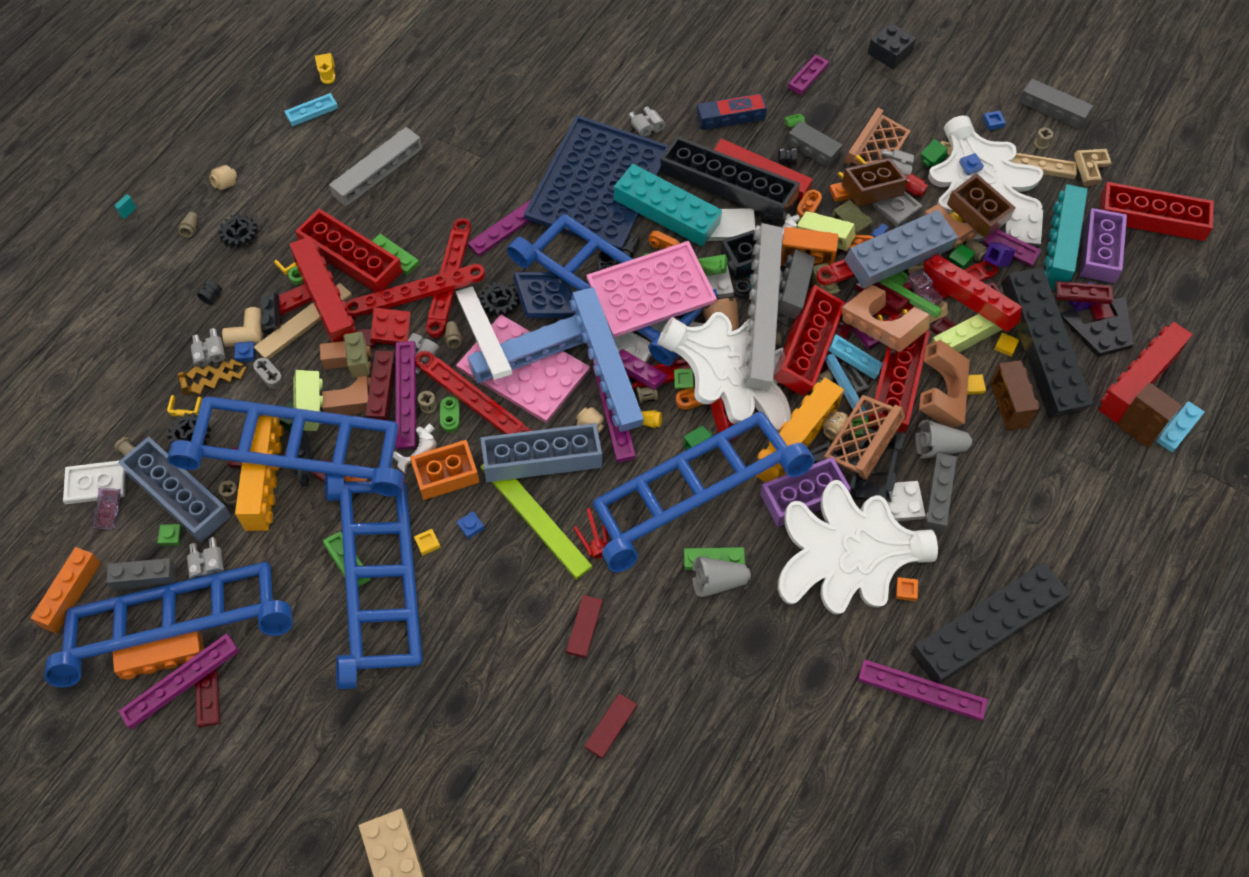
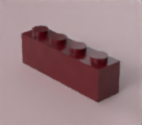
M375 351L366 418L389 421L396 374L394 351Z

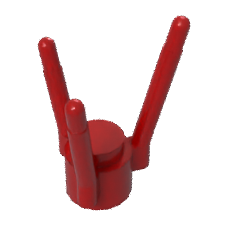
M587 508L595 540L591 541L589 546L576 526L574 530L587 549L588 556L600 559L603 558L602 551L608 544L607 530L602 524V541L598 537L591 509Z

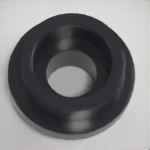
M745 280L738 281L733 288L734 294L738 297L749 296L751 291L750 284Z

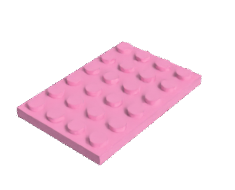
M689 241L587 275L590 287H594L613 338L697 310L717 301Z
M500 315L491 325L499 344L530 332L503 315ZM477 342L456 365L457 370L474 380L475 378L468 366V356L474 352L481 351ZM561 351L514 369L511 375L495 380L491 378L480 382V384L547 424L589 373L590 366Z

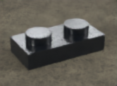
M275 293L261 298L262 332L266 334L280 328L279 295Z

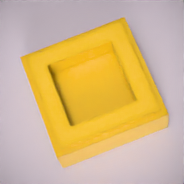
M1002 333L994 350L1012 357L1019 339Z
M983 374L969 375L967 395L985 394L986 388Z
M433 529L414 536L422 556L441 548Z

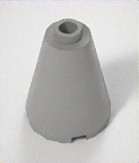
M929 420L921 421L918 425L921 428L920 432L915 435L916 452L921 454L920 458L922 459L934 458L937 453L949 455L965 452L972 445V438L969 433Z
M702 556L696 557L693 562L692 571H696V577L692 578L696 595L700 597H707L746 585L751 577L750 570L745 564Z

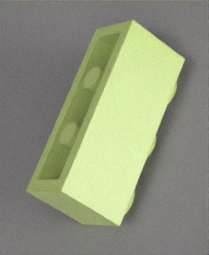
M808 211L805 212L797 225L798 229L837 233V248L847 251L856 236L854 223Z
M295 371L293 378L294 408L320 411V407L323 404V396L319 395V390H322L323 382L322 379H319V371ZM305 421L303 430L317 431L319 424L322 423Z

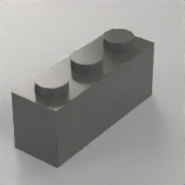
M799 121L788 135L787 145L791 148H797L799 152L827 168H830L841 154L842 144L802 121Z
M170 558L108 564L106 583L114 592L156 588L176 583L177 567Z

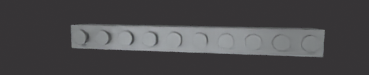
M764 223L761 224L759 230H756L754 234L756 244L753 248V255H755V259L751 267L754 270V274H752L750 281L753 288L749 295V300H752L748 310V315H750V320L747 324L749 335L746 339L748 351L744 362L747 363V368L744 370L743 379H746L745 387L768 391L773 383L783 228Z

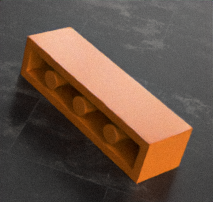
M77 547L74 548L31 616V619L39 627L58 634L65 622L66 611L76 605L101 564L93 553Z
M199 631L114 651V673L121 679L128 680L140 674H154L157 670L177 668L178 665L186 663L204 650L203 636Z

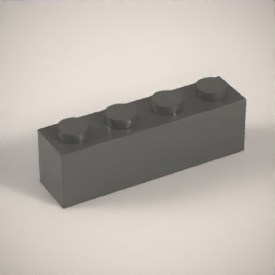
M1031 79L1024 89L1019 102L1078 129L1082 128L1093 105L1034 79Z
M795 249L792 255H788L785 261L787 267H785L781 276L784 279L779 285L778 313L796 320L802 311L815 257Z
M937 453L932 463L923 530L931 529L935 534L942 536L948 523L957 457Z

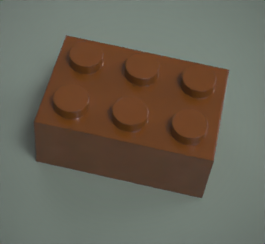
M887 158L845 169L841 185L855 204L860 207L903 196L908 179L893 160Z
M977 173L953 190L947 202V205L985 239L1008 222L1016 208Z
M1021 360L999 363L990 382L1006 431L1029 428L1039 410V402L1034 397L1033 386L1029 383L1027 369L1023 367Z
M1149 382L1135 397L1117 426L1137 439L1140 444L1150 448L1176 416L1182 405Z

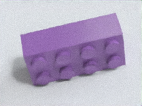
M1094 208L1090 209L1084 223L1080 277L1116 283L1123 268L1126 214Z
M831 457L813 464L812 468L802 476L789 477L785 475L762 484L760 495L776 526L779 527L785 525V509L791 502L800 501L812 513L821 510V496L830 482L834 480L841 481L849 493L851 488L836 461Z

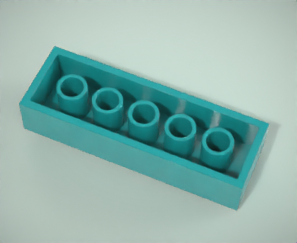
M635 164L628 168L614 186L613 200L702 247L721 223L723 210Z
M1066 184L1064 191L1060 190L1059 202L1054 204L1053 212H1055V215L1052 216L1050 224L1053 226V229H1050L1048 239H1051V241L1048 242L1046 248L1048 256H1046L1043 265L1046 267L1044 272L1051 290L1055 291L1056 281L1070 282L1075 272L1087 188Z

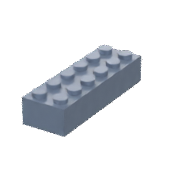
M936 210L850 248L844 260L863 288H866L926 261L935 254L939 255L952 249L958 236L941 212Z
M596 423L480 437L486 482L602 468V451Z
M147 437L118 462L132 480L202 543L231 517L229 511L224 504L186 470L171 465L167 461L168 453L150 437Z

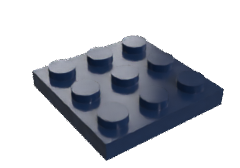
M514 272L513 280L526 318H570L576 314L570 307V300H572L573 294L571 287L552 272Z

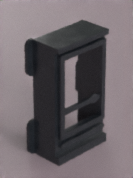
M863 430L862 437L867 435L866 430ZM868 430L869 434L877 432L873 430ZM896 432L886 449H894L889 473L871 471L870 473L871 475L888 476L886 483L864 482L858 473L853 472L850 488L854 499L868 500L873 496H881L887 502H892L894 485L904 446V432ZM869 440L860 442L859 450L867 448L870 444ZM859 455L852 457V465H857L860 460Z

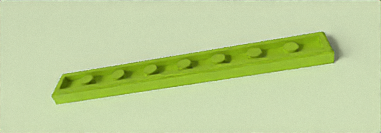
M483 464V465L480 466V469H481L482 472L485 474L484 464ZM517 479L492 481L495 487L576 580L592 569L589 561Z

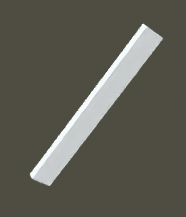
M473 286L455 291L494 380L511 375L512 369Z

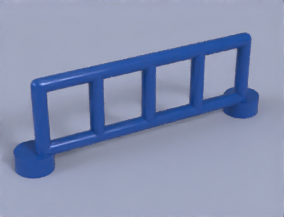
M566 214L561 215L533 245L522 237H516L506 248L510 258L520 267L528 268L536 261L578 291L591 287L573 273L597 248L620 264L633 260V258ZM564 227H567L588 241V243L563 267L541 251ZM703 307L685 313L679 321L689 326L702 312ZM651 326L637 330L652 341L648 345L649 352L661 364L671 366L680 356L676 352H671L657 344L661 333Z
M210 396L202 399L191 442L183 440L172 442L167 461L171 465L184 470L198 469L201 465L202 457L372 479L371 490L384 496L400 495L405 479L402 472L391 468L398 432V424L394 421ZM212 409L247 413L238 450L203 445ZM259 415L293 420L285 456L250 451ZM305 421L339 426L332 462L297 458ZM351 427L385 432L379 468L344 464Z
M757 412L596 498L593 501V506L612 539L602 551V556L608 568L613 572H622L629 569L638 559V553L632 544L633 541L778 463L789 477L804 475L812 468L815 461L814 456L803 443H794L788 446L763 412ZM759 425L776 451L746 467L729 440ZM719 447L735 473L705 489L688 462ZM678 468L694 495L663 511L648 484ZM638 490L653 517L622 533L607 506Z
M325 473L326 501H340L350 646V655H337L336 683L338 690L356 688L358 669L418 666L422 663L407 485L405 482L402 493L396 496L398 522L354 523L352 493H375L370 488L371 481L344 482V476ZM399 534L401 564L357 566L355 535ZM403 577L405 608L360 610L358 578ZM407 622L409 654L363 656L361 623Z
M261 562L71 607L66 611L62 652L54 653L47 658L44 678L52 686L69 687L76 684L81 678V659L258 617V627L262 633L270 636L282 635L292 628V608L284 601H273L271 565L268 562ZM259 576L260 603L224 612V584ZM211 587V615L175 624L176 595ZM163 598L162 627L126 635L127 607ZM114 610L112 639L76 647L79 618Z

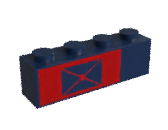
M760 93L697 104L696 116L701 130L765 120L767 107L763 95Z

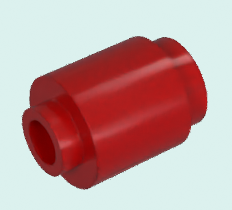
M913 174L906 175L905 177L908 181L905 191L916 197H922L928 188V185L925 184L926 181Z

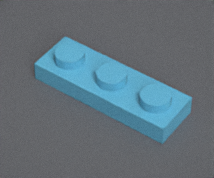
M329 93L284 112L293 127L336 110L338 106L332 94Z
M838 335L832 338L828 349L829 352L873 379L879 375L882 362Z
M1188 401L1156 442L1173 453L1204 414V411Z

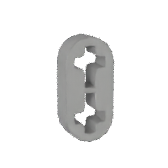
M259 358L254 362L253 367L257 375L269 388H278L282 385L283 378L280 372L267 358ZM260 366H266L267 370L264 371V369L260 368ZM272 375L276 380L273 381L269 376Z

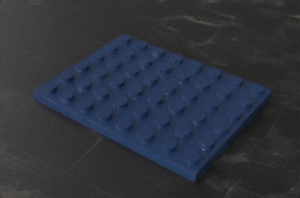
M576 115L524 213V219L550 227L561 215L566 214L621 250L633 229L639 213L613 200L614 186L632 164L658 176L661 170L660 158L666 152L669 145ZM567 227L561 230V232L582 238Z

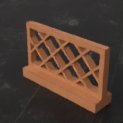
M877 108L848 152L844 162L848 165L851 162L858 166L862 165L855 158L856 155L866 156V163L883 160L881 156L882 149H879L877 144L884 143L885 150L891 152L894 149L899 150L909 135L910 130L882 115L884 110ZM881 121L888 124L889 128H882ZM895 131H900L905 135L897 137ZM891 132L892 138H886L884 133ZM880 133L882 139L875 140L873 134ZM888 142H895L896 147L890 148ZM873 144L875 150L868 151L866 145ZM876 154L878 160L872 161L870 155Z
M862 395L824 455V458H831L835 450L842 449L843 456L833 457L836 463L858 473L860 477L867 480L905 418L902 407L897 405L892 407ZM865 402L873 406V409L862 412L861 408ZM889 411L886 417L879 419L877 412ZM875 413L877 420L866 423L864 416ZM862 417L864 424L852 427V422ZM878 424L879 430L869 434L868 427ZM865 429L867 435L856 439L854 432ZM852 433L854 440L843 443V436ZM869 440V446L859 450L858 443ZM855 444L857 451L846 454L845 447ZM859 455L860 460L856 466L849 463V458Z

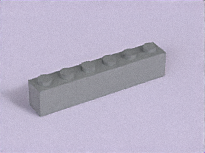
M407 127L399 131L395 136L329 184L332 196L347 207L422 149L420 137Z

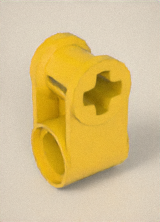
M332 53L316 55V65L322 83H333L335 81V65Z

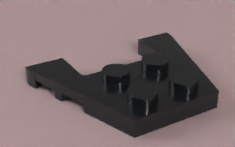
M1125 297L1113 299V302L1109 304L1114 315L1111 318L1083 324L1076 309L1062 312L1060 315L1062 320L1071 327L1070 330L1076 332L1082 338V342L1097 357L1131 349L1134 343Z

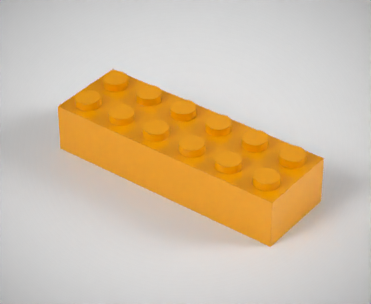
M824 378L821 383L817 382L812 389V394L810 396L806 395L801 403L802 406L793 411L790 421H785L781 426L779 434L788 446L794 443H803L808 447L823 429L822 424L829 414L839 409L844 389L827 378ZM770 441L766 450L763 448L757 457L759 460L776 451ZM778 463L756 476L767 483L785 476L786 472Z
M259 415L251 452L273 455L281 453L280 437H283L284 428L283 425H280L279 418ZM242 462L235 515L245 531H269V525L273 522L271 509L275 505V494L273 493L274 488H277L276 471L279 470V467Z

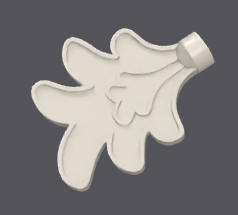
M968 116L955 117L945 124L944 131L951 144L952 152L946 161L930 169L928 179L935 186L949 187L937 203L948 214L955 212L947 205L951 192L976 173L1015 207L1042 209V204L1039 200L1019 192L1035 188L1043 176V171L1036 166L1012 163L1016 155L1014 144L1010 142H993L980 137L974 131ZM976 153L984 167L981 171L967 175L959 161L962 157ZM977 234L974 240L982 242L985 238Z
M721 312L712 314L707 322L699 327H688L677 319L670 318L662 330L657 344L671 352H676L691 366L695 376V399L703 404H712L721 396L728 419L733 424L750 417L756 407L759 412H763L779 433L785 421L789 422L791 419L788 401L777 385L779 382L773 379V383L768 391L745 387L746 379H743L745 368H747V363L744 362L748 351L746 339L749 335L747 324L750 319L739 329L732 331L731 321ZM783 348L775 350L774 371Z
M834 480L826 486L821 496V510L826 523L817 518L800 501L791 502L785 509L784 521L787 533L802 551L793 556L782 569L777 589L783 601L792 605L798 602L816 582L823 579L820 589L821 599L824 606L832 614L838 615L843 613L857 589L865 604L871 607H881L888 601L889 583L899 567L912 562L936 561L938 555L936 535L931 529L911 531L902 527L894 519L887 501L881 496L870 497L864 502L860 510L854 503L845 485L839 480Z

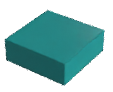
M127 194L114 205L119 216L123 219L136 209L132 198Z

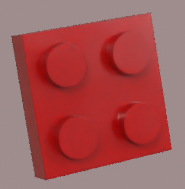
M374 307L370 342L396 345L398 342H407L410 312Z

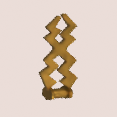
M233 359L229 363L223 360L218 369L208 365L201 369L196 365L188 373H178L177 379L180 382L183 395L188 396L191 393L201 395L205 386L215 390L220 379L231 383L232 378L241 381L247 369L243 367L239 374L233 372L234 366L243 367V364ZM226 368L229 369L228 374L224 373ZM209 372L214 375L211 381L205 379ZM196 374L203 376L198 385L193 382L191 387L188 385V378L194 381Z

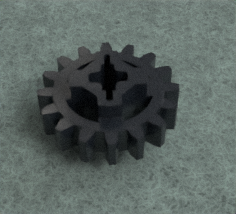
M237 214V217L230 215L231 219H224L225 224L220 223L221 229H218L219 236L225 246L229 245L230 248L236 246L237 249H240V246L243 245L246 248L247 243L253 244L252 239H257L256 234L259 233L257 224L253 221L252 217L248 218L247 214H244L243 217L240 214Z
M494 281L493 286L487 284V290L482 289V295H480V303L484 308V312H489L491 317L496 314L497 318L500 314L507 317L506 313L513 314V309H518L517 304L520 303L515 286L510 287L509 282L505 285L503 281H500L499 284H496Z
M195 412L191 416L184 413L183 418L178 415V421H171L173 427L167 428L170 432L167 434L170 444L178 441L177 436L183 441L191 442L198 417ZM209 424L207 427L205 438H210V434L208 432L211 431V428L209 427Z

